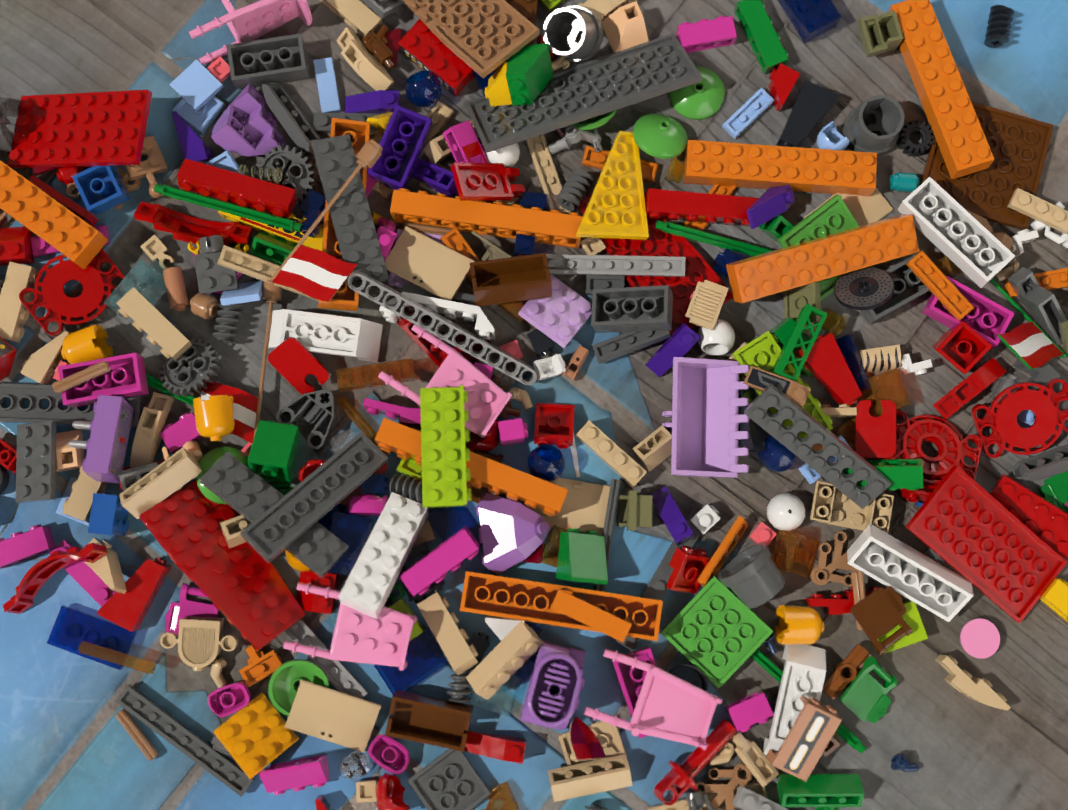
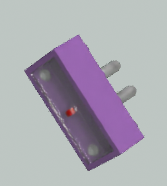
M98 395V400L94 403V420L91 422L74 421L72 423V426L76 429L91 431L90 439L87 441L70 440L68 445L72 448L87 450L86 458H84L82 463L83 472L97 482L120 483L118 472L123 470L134 408L123 397Z

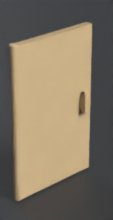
M877 188L870 197L839 194L859 226L880 221L894 210ZM823 202L821 205L815 208L812 212H814L816 209L822 206L825 202Z
M405 226V229L384 262L387 271L443 300L452 301L470 271V263L475 261Z
M539 474L540 479L568 489L558 516H546L542 514L543 510L535 508L534 512L538 513L553 528L568 530V528L580 529L582 533H586V530L597 531V535H603L610 486Z
M301 679L285 728L365 752L382 705Z

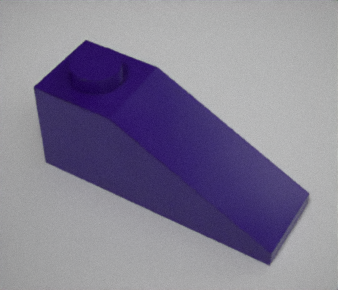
M378 90L345 96V113L383 114L394 112L396 105L401 106L400 93L394 90Z
M176 111L172 112L184 160L186 158L203 164L209 162L210 158H213L211 148L205 145Z
M422 159L418 160L412 177L440 194H445L450 198L459 196L451 171Z
M790 185L770 187L746 211L751 229L787 211L793 205L795 195Z
M682 322L645 365L657 376L661 377L673 366V357H683L699 340L700 336Z
M665 486L652 493V502L677 546L695 537L667 487Z

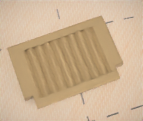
M705 280L704 283L698 281L685 317L690 318V323L713 331L729 288Z

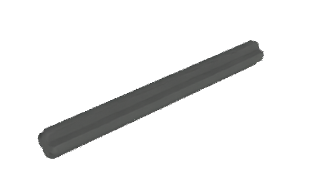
M618 479L611 480L602 535L605 540L607 573L622 481ZM595 583L594 590L605 592L606 584Z

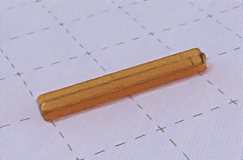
M341 396L336 401L337 404L364 435L378 447L375 441L376 431L347 398Z
M83 641L79 645V653L144 673L153 674L156 668V663L89 642Z

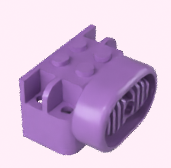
M541 640L543 644L537 651L520 721L546 728L566 729L570 718L579 706L580 698L578 695L580 690H583L585 682L582 674L586 651ZM557 684L560 687V691L557 694H551L548 691L551 685Z

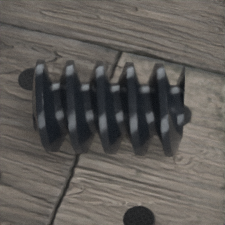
M994 5L990 8L985 35L986 39L984 41L987 47L1000 48L1003 44L1009 42L1008 36L1011 34L1009 29L1012 27L1013 9L1003 5Z

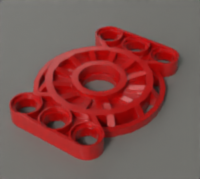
M102 248L99 251V255L94 257L84 270L71 260L64 261L63 259L67 258L64 255H59L49 260L37 275L35 289L25 288L20 291V301L50 336H59L63 332V324L80 325L96 319L108 306L112 290L122 291L127 287L125 276ZM59 260L60 263L54 265L51 269L48 268L51 264ZM103 263L111 264V270L108 272L101 271L100 267ZM46 271L43 282H40L41 276ZM114 278H122L123 284L120 287L113 286ZM71 280L79 281L83 286L82 294L76 298L68 297L64 293L65 284ZM28 292H32L35 295L34 300L31 302L24 301V295ZM105 296H107L105 303H104L103 306L101 307V305H102V303H103V301H104ZM38 308H46L47 313L44 317L36 315ZM97 310H99L95 315L88 318V316L94 314ZM82 318H84V320L72 321V319H82ZM50 323H58L59 329L56 332H50L48 330Z
M1059 378L1051 379L1047 387L1033 382L1017 383L1001 391L991 403L990 408L983 404L975 405L971 410V416L977 434L982 440L983 452L990 458H997L1002 454L1003 449L1018 455H1031L1051 446L1057 440L1062 430L1068 432V428L1064 426V422L1068 419V407L1062 411L1058 407L1062 400L1068 402V384ZM1056 382H1061L1062 390L1055 393L1053 385ZM1027 386H1036L1039 388L1037 390H1034L1031 388H1027ZM1021 387L1020 389H1016L1010 392V390L1014 388ZM980 408L986 410V415L983 418H977L976 412ZM1023 410H1031L1035 415L1034 423L1027 428L1020 427L1017 423V416ZM986 426L992 428V433L989 436H983L982 429ZM1052 434H1054L1051 440L1045 443V441L1048 440ZM991 444H997L998 450L994 454L988 452V447ZM1041 445V447L1035 450H1030V448ZM1013 447L1023 448L1024 451L1013 450Z
M896 410V415L902 419V423H896V434L898 436V440H896V454L891 458L880 459H901L900 456L902 459H922L923 477L929 478V480L923 479L925 484H939L942 480H935V478L945 477L954 465L961 468L975 480L982 449V440L979 436L971 434L963 439L960 432L952 424L940 417L918 415L908 419L905 412ZM973 440L976 443V448L969 447L967 441ZM929 441L934 443L938 448V455L934 458L925 455L921 449L923 442ZM964 457L971 458L973 465H967L964 462Z

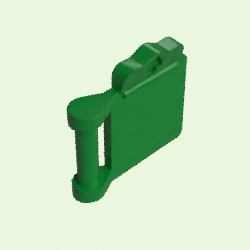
M1068 471L1044 480L1045 485L1039 488V492L1044 499L1068 513V507L1065 505L1068 501Z
M869 656L864 662L863 669L841 696L840 702L863 722L868 720L869 722L876 723L880 717L886 714L887 707L891 703L890 698L886 694L897 685L898 679L894 675L888 674L878 664V660L875 657ZM874 670L885 680L883 686L869 674L870 671Z

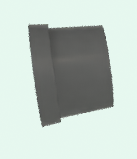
M581 5L568 6L553 11L547 17L543 26V39L545 44L548 43L549 49L557 56L565 57L570 63H582L591 59L600 49L603 41V26L598 15L590 8ZM565 22L573 26L568 37L561 33ZM581 31H583V34H582V36H581V39H580L579 43H577V42H576V39H577L579 33H580Z
M885 95L870 97L864 103L855 107L847 115L843 123V136L849 140L848 147L852 151L877 153V157L889 152L895 145L904 124L903 109L895 99ZM873 114L876 123L866 125L863 117ZM878 131L880 133V136H877V134H874L872 132Z
M764 542L752 545L737 554L724 565L717 575L721 583L725 587H729L749 609L758 607L773 598L786 583L785 578L771 558L772 554L768 546Z

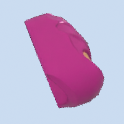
M370 493L353 496L349 500L348 514L380 516L389 498L387 495L382 497Z
M245 682L229 683L209 694L208 705L214 714L219 717H225L245 707L250 701L251 694Z
M378 735L368 748L369 757L389 773H403L409 764V751L401 743L386 735Z

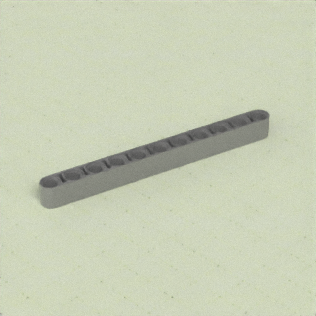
M354 271L349 275L348 285L355 292L525 385H531L536 381L537 374L534 368L524 361L361 271ZM354 276H359L362 278L363 283L361 285H354L351 279ZM377 286L380 289V293L372 295L369 292V288ZM393 295L398 301L396 304L391 305L386 301L387 297ZM411 305L415 308V311L412 314H407L404 312L405 306ZM424 315H430L432 321L430 323H423L421 318ZM442 324L449 326V330L445 333L438 330ZM458 334H464L466 336L463 342H457L455 340ZM480 343L483 347L480 351H474L472 349L473 345ZM496 352L499 354V358L497 360H490V354ZM508 362L516 363L515 367L511 370L506 368V364ZM531 371L532 375L530 378L525 379L522 377L523 373Z

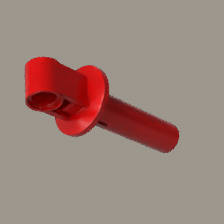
M723 719L706 737V743L708 744L706 750L697 747L681 765L679 763L675 764L670 760L668 764L672 769L656 784L654 788L655 797L665 805L671 806L677 802L689 787L696 791L698 787L693 778L737 733V730L727 720ZM668 790V794L664 797L665 791Z

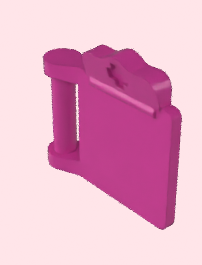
M183 583L180 591V601L172 602L169 606V611L165 615L166 632L172 631L179 635V621L182 617L217 618L218 610L213 604L187 600L188 594L209 597L205 596L200 591V588L190 587L189 584Z

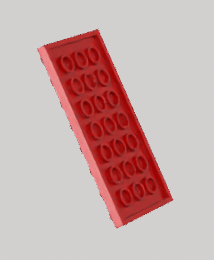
M149 90L21 96L18 110L19 116L16 119L12 150H10L7 165L11 168L140 165L152 92Z
M955 465L905 526L1019 624L1068 563L961 468Z

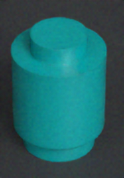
M897 172L891 175L889 186L890 189H894L897 192H913L919 187L920 180L916 173Z

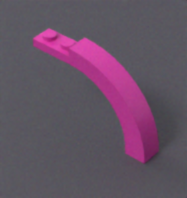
M474 363L476 368L490 380L492 379L494 373L492 366ZM368 398L364 399L363 407L367 410V413L372 415L384 414L386 415L385 417L393 420L399 418V424L410 428H421V408H407Z

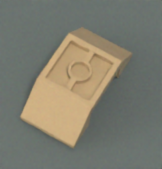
M816 481L810 520L864 531L869 524H872L888 534L894 496L881 493L862 509L831 483Z

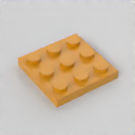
M263 692L213 731L214 735L249 779H252L299 739L293 730L285 728L286 721Z

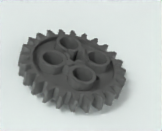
M278 145V151L275 147H271L272 153L265 151L266 158L259 157L262 164H256L259 168L263 167L262 179H268V167L271 168V178L273 170L278 168L276 161L279 158L282 159V174L286 173L289 177L285 179L282 176L281 182L277 184L287 187L291 183L294 189H296L295 205H299V199L306 201L304 195H311L308 189L315 188L311 185V182L316 181V179L312 178L311 175L315 174L316 171L310 170L314 164L307 163L310 157L303 158L304 151H300L297 154V147L291 150L290 146L286 145L284 150L282 145ZM296 166H299L301 169V174L299 176H296L294 174V168Z
M193 338L191 341L192 346L176 361L172 357L169 359L162 358L165 364L159 365L162 369L159 372V375L162 376L160 381L171 394H175L178 397L180 395L186 397L188 393L194 396L195 391L200 394L201 388L207 389L206 384L208 382L213 383L211 378L218 376L214 371L220 369L216 365L220 363V360L217 358L219 354L208 341L204 342L201 338L197 341Z

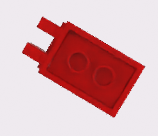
M453 163L451 165L460 201H510L512 198H520V193L525 192L524 185H510L509 183L516 180L515 176H520L518 168H505L503 163Z

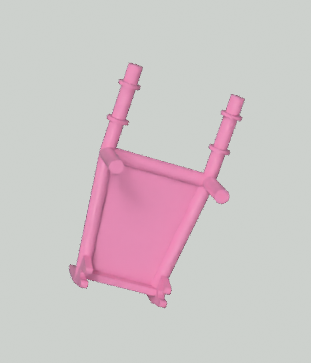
M221 0L228 14L219 18L214 17L213 21L200 27L197 25L196 29L189 31V35L192 39L200 35L203 37V34L217 27L220 29L222 25L227 23L236 39L231 44L254 41L298 16L309 26L312 24V15L307 0H260L235 10L230 0ZM223 45L222 48L210 54L207 52L205 56L199 58V62L202 65L209 62L212 64L213 60H216L218 57L228 55L227 46Z
M414 324L411 330L417 333L419 338L423 337L435 345L434 348L438 347L448 354L425 388L460 387V385H464V390H468V402H464V410H468L469 422H465V428L478 434L479 437L485 438L502 409L511 400L512 394L503 391L458 351L443 342L441 338L438 339ZM381 371L378 378L386 382L385 385L389 384L401 392L402 396H407L417 403L418 408H421L420 395L409 389L410 386H405L394 379L392 374L388 375Z
M298 582L297 590L305 591L306 594L322 595L326 599L328 597L339 599L338 596L341 592L332 590L330 587L323 588L311 585V582H308V584ZM340 603L330 651L319 649L316 645L311 647L298 644V641H285L283 648L292 650V653L309 654L313 658L318 656L330 660L399 667V670L403 671L408 665L406 654L413 625L417 622V615L412 616L408 613H401L383 606L378 619H375Z
M605 649L603 656L612 659L613 662L616 660L630 665L632 669L635 667L647 671L630 722L617 718V715L611 716L600 712L598 708L586 707L584 715L592 717V720L598 719L612 724V727L618 726L629 730L633 736H638L641 733L694 745L706 750L708 747L706 737L717 704H722V699L654 665L637 660V657L632 658L618 653V650Z

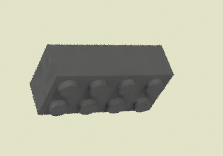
M301 33L227 45L231 81L237 89L245 88L249 83L254 87L262 85L263 82H286L310 78L306 47Z
M917 254L886 270L894 281V292L885 304L874 309L860 310L868 324L930 291L906 265Z
M669 285L593 289L591 326L596 333L672 330L673 293Z

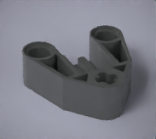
M0 97L1 152H10L12 150L14 134L6 127V124L10 125V120L6 116H19L18 110L21 100Z
M329 390L305 393L277 413V421L279 423L286 424L283 421V417L285 414L290 413L291 420L287 423L295 425L315 402L316 404L304 417L307 422L313 425L321 414L326 411L307 437L309 447L319 451L326 447L337 420L336 396ZM324 396H326V397H328V398L330 399V401H329L328 403L325 402V404H323V403H324V399H323ZM320 436L322 439L321 444L314 446L313 439Z

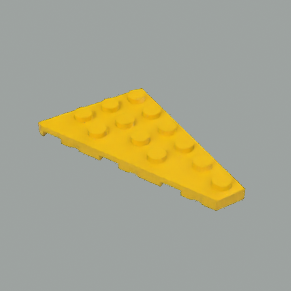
M619 131L616 135L576 232V237L646 240L649 237L639 146L633 138V132Z

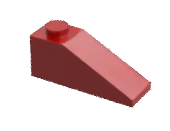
M402 318L397 323L398 326L440 367L448 354L438 347L434 348L435 345L423 337L419 338V335L411 330L414 324Z
M468 731L464 751L502 761L523 764L526 740Z

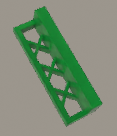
M809 304L801 308L771 373L796 382L828 315L827 313ZM811 312L821 317L819 323L811 325L809 319ZM809 329L812 337L809 341L803 342L801 333ZM801 346L803 356L795 359L793 350ZM792 363L795 368L793 377L783 372L785 366Z

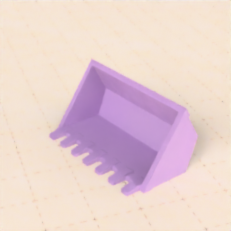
M673 357L672 411H663L662 415L672 417V422L662 423L664 428H672L671 475L701 478H738V473H747L749 471L748 465L738 464V456L749 455L748 448H738L739 439L749 438L748 431H739V423L749 422L747 415H739V407L749 405V398H739V390L749 389V386L739 382V374L748 373L749 365H739V361Z

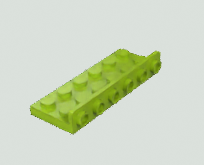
M767 331L734 352L732 356L736 361H739V365L754 366L771 372L781 349L778 346L777 337ZM789 364L785 366L783 372L793 377L795 368ZM798 376L796 382L807 388H810L809 385L806 382H803L801 378ZM809 392L804 407L801 408L829 431L832 430L833 426L831 424L833 422L831 418L823 413L821 403L817 398H813ZM775 407L768 408L771 414L778 412V409ZM785 419L782 421V424L784 426H791L793 421ZM801 431L797 434V436L803 439L806 438L808 434L804 431Z
M464 385L446 388H420L423 508L467 506V501H471V489H467V481H470V469H466V461H470V449H466L465 441H469V429H465V422H469L468 410H464V402H468V390H464Z

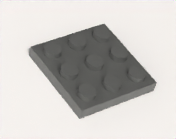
M452 749L446 750L407 780L427 810H470L491 794V791L462 751Z

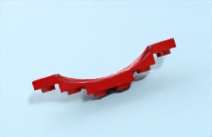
M141 201L134 213L136 220L154 223V229L173 233V239L188 243L191 241L193 244H196L197 240H200L202 237L218 235L223 237V242L226 246H229L231 241L247 245L253 233V227L240 224L239 222H215L199 219L176 212L160 204Z
M90 543L84 548L74 546L68 549L67 552L60 550L52 552L50 556L36 563L28 570L19 586L15 588L16 595L3 604L4 612L22 613L34 604L33 599L37 592L56 572L77 561L94 563L108 553L106 546Z

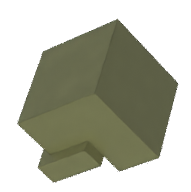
M896 11L881 14L879 17L878 14L863 17L858 21L860 27L858 31L866 58L893 52L904 39Z
M628 491V496L620 495L618 527H627V531H636V527H652V496L637 495V491Z

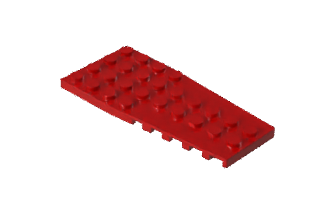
M592 194L582 200L577 207L582 216ZM647 215L649 237L646 240L600 239L609 255L686 257L685 277L624 276L630 287L669 285L673 293L672 330H668L671 336L682 322L691 329L697 326L690 323V318L685 317L690 304L689 297L695 291L698 281L704 283L705 280L724 287L727 286L685 237L662 232V230L655 228L657 220L666 221L663 217L652 219ZM729 289L723 305L733 298V294Z
M195 480L140 514L139 518L180 570L192 582L194 581L200 591L209 597L218 611H222L228 618L231 625L234 624L241 632L242 637L255 647L254 650L259 651L301 620L305 613L271 562L268 564L248 542L229 549L220 523L240 515L228 504H218L207 499L199 490Z

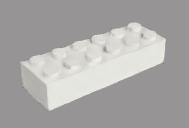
M931 177L927 178L904 199L898 208L901 214H912L914 226L980 288L985 286L1015 257L1008 248Z
M394 492L391 493L338 596L341 604L378 619L429 515L428 507L423 508V505Z
M872 524L867 526L847 550V564L885 586L892 587L894 591L948 622L974 596L972 583Z

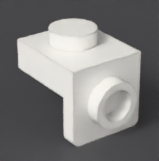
M1029 229L1017 232L1018 235L1012 237L1011 252L1015 257L1024 253L1022 244L1032 242L1039 237L1037 230L1029 232Z
M560 353L553 357L533 362L538 381L559 376L566 371L565 362Z
M909 353L901 356L900 369L904 372V375L915 373L916 376L927 373L926 369L933 367L930 359L912 364Z
M706 504L690 519V522L703 535L721 518L718 516V510L713 505L709 506Z

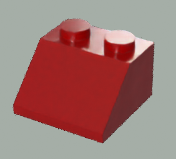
M25 226L0 228V266H8L9 262L18 264L34 263L31 244L32 231Z
M962 320L945 332L932 347L965 375L986 354L992 345Z
M301 571L299 582L306 584L311 582V585L323 588L330 587V589L338 591L340 574L326 573L321 578L313 571ZM298 590L297 602L302 610L326 614L335 613L337 599L331 597L326 599L322 595L306 594L305 591Z

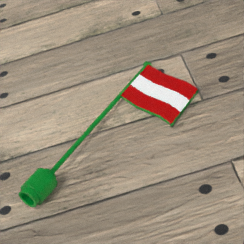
M992 278L990 282L1028 320V323L1021 324L1008 333L997 335L1030 370L1041 367L1050 359L1059 356L1065 358L1067 352H1063Z

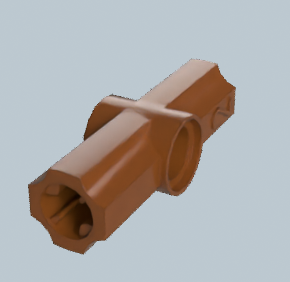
M856 644L844 660L835 666L832 674L825 680L822 692L834 700L844 687L856 678L857 672L862 668L865 660L872 655L861 645ZM844 667L849 669V674L846 677L842 676V669Z

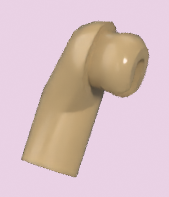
M562 56L552 61L553 72L566 69L570 65V62Z
M1013 258L1007 264L1008 268L996 274L999 282L1009 278L1018 270L1020 264L1019 262L1017 263L1016 258Z
M514 387L508 391L512 394L511 399L521 401L525 410L534 407L526 390Z
M224 658L215 659L212 662L210 675L218 688L227 684L222 675V668L227 665Z
M727 742L719 753L709 761L710 766L729 762L734 753L733 744Z

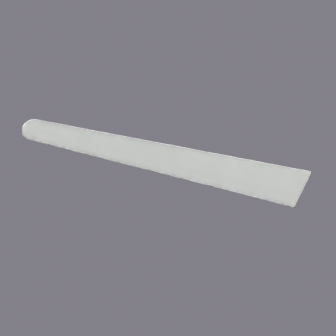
M573 430V444L570 446L576 477H580Z

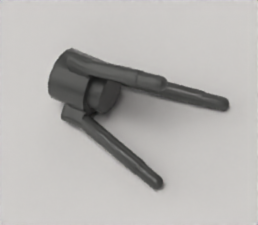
M701 790L686 794L689 810L704 808L703 803L706 804L709 810H714L707 794L702 795Z

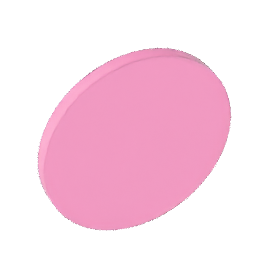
M979 618L972 619L963 626L960 632V643L964 651L970 656L981 659L988 658L997 651L1000 645V634L996 626L990 621Z

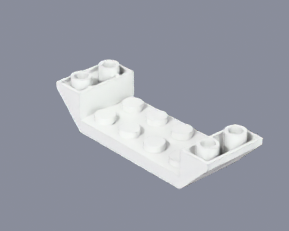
M401 293L437 314H444L446 318H464L463 321L469 323L476 321V335L482 339L495 340V329L479 306L413 293ZM394 297L388 303L391 305L396 304L398 299ZM380 306L379 311L386 318L387 322L397 323V321L403 318ZM405 306L408 308L407 310L412 312L415 311V308L413 306Z
M287 309L272 310L268 349L274 350L287 338L295 337L310 352L356 357L362 361L378 362L383 325L360 318Z
M785 645L782 659L786 661L769 738L765 737L762 750L766 758L770 749L778 752L804 707L803 702L800 700L801 695L807 698L811 696L820 701L826 674V649L810 645Z

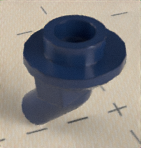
M774 630L761 644L766 643L772 655L779 652L773 641L776 638Z
M897 754L891 759L892 770H902L903 772H917L919 770L918 764H910L905 754Z

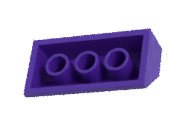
M396 105L379 144L383 148L382 155L374 166L368 169L367 174L393 190H399V188L406 189L432 130V119Z

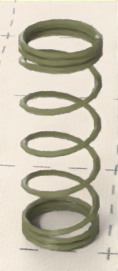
M240 165L238 173L241 174V169L244 167L243 173L248 176L247 165ZM252 166L251 175L254 178L256 169L255 166ZM262 166L259 168V176H260V179H261V180H263V179H262V176H263V167H262ZM268 167V179L264 181L269 180L272 183H280L282 180V170L275 168L272 175L274 181H271L269 179L271 168Z

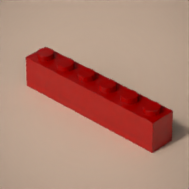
M186 158L177 174L179 188L183 190L197 192L204 196L229 201L279 217L289 218L296 203V189Z
M649 188L645 193L646 215L652 219L668 217V220H679V218H684L688 222L705 220V223L713 224L719 221L724 222L723 224L725 225L742 223V226L751 227L746 211L759 198Z

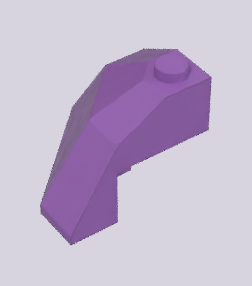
M250 83L226 108L213 127L211 138L217 145H220L225 150H230V152L244 156L265 155V151L272 153L271 147H275L278 151V145H282L285 150L286 145L284 135L280 134L276 129L278 124L272 112L268 113L265 107L267 102L264 96Z
M484 493L476 507V514L480 517L481 528H478L480 543H483L484 555H481L482 564L493 575H497L525 560L543 543L551 528L538 513L523 504L490 493Z

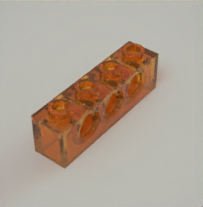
M413 358L337 369L338 389L344 392L383 386L386 382L378 378L381 371L388 375L392 374L393 378L400 383L416 381L415 362Z

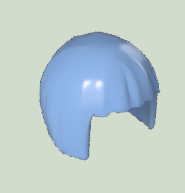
M834 121L823 127L817 137L819 149L844 150L849 145L848 138L837 131Z

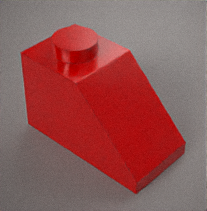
M781 63L778 69L773 68L769 76L771 82L768 86L774 99L775 108L779 112L800 75L799 72Z

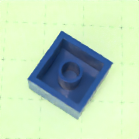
M115 165L93 166L72 176L87 210L93 214L98 215L131 199Z
M93 494L88 533L125 536V532L129 528L127 518L130 512L122 506L118 495Z

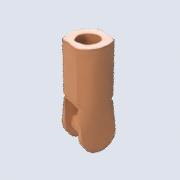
M579 345L565 368L566 371L562 375L570 377L571 381H573L590 351ZM571 364L577 367L576 371L569 369Z

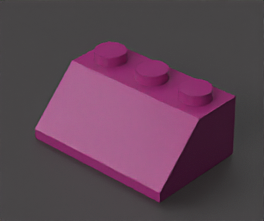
M327 754L266 766L259 772V775L267 793L274 792V795L286 793L287 789L293 788L294 791L306 789L305 786L313 785L314 788L324 786L325 782L330 779Z

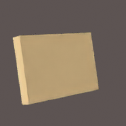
M601 720L587 724L598 738L606 758L626 754L617 726L612 727V724ZM569 731L558 734L567 766L595 761L571 760L570 754L572 749Z

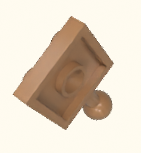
M154 135L144 138L142 154L148 159L140 161V165L124 166L131 181L147 177L150 184L149 194L154 198H160L162 195L154 192L155 185L159 184L154 174L165 172L168 167Z

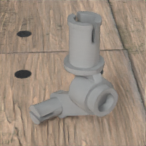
M571 125L566 128V134L562 138L548 143L549 150L553 155L563 149H570L572 144L578 143L581 139L592 143L595 152L602 150V138L598 134L597 128L587 132Z

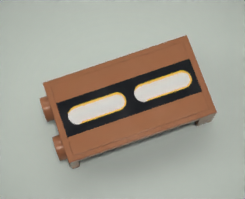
M801 695L800 700L803 702L804 707L778 752L770 749L767 758L772 766L807 781L842 719L834 707L830 705L825 707L814 697L810 696L807 698Z

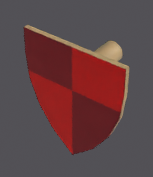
M575 716L569 731L572 749L570 754L571 760L606 759L604 750L596 735L583 721Z

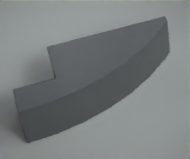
M1022 267L1010 276L1008 281L1033 318L1049 337L1059 345L1062 343L1060 324L1067 321L1055 295L1039 286L1033 272Z
M1018 358L1014 366L1031 375L1028 382L1037 383L1045 387L1053 378L1064 380L1047 362L1039 368L1030 370ZM1056 382L1053 385L1055 393L1062 390V383ZM1027 386V388H1031L1034 390H1037L1039 388L1036 386ZM1062 400L1058 405L1061 411L1067 409L1068 402Z

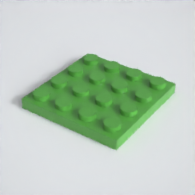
M837 194L777 239L782 248L859 227L840 195ZM841 275L814 282L820 283V301L834 291V285Z
M713 576L661 631V634L718 688L773 633V630L731 590L725 587L716 576Z

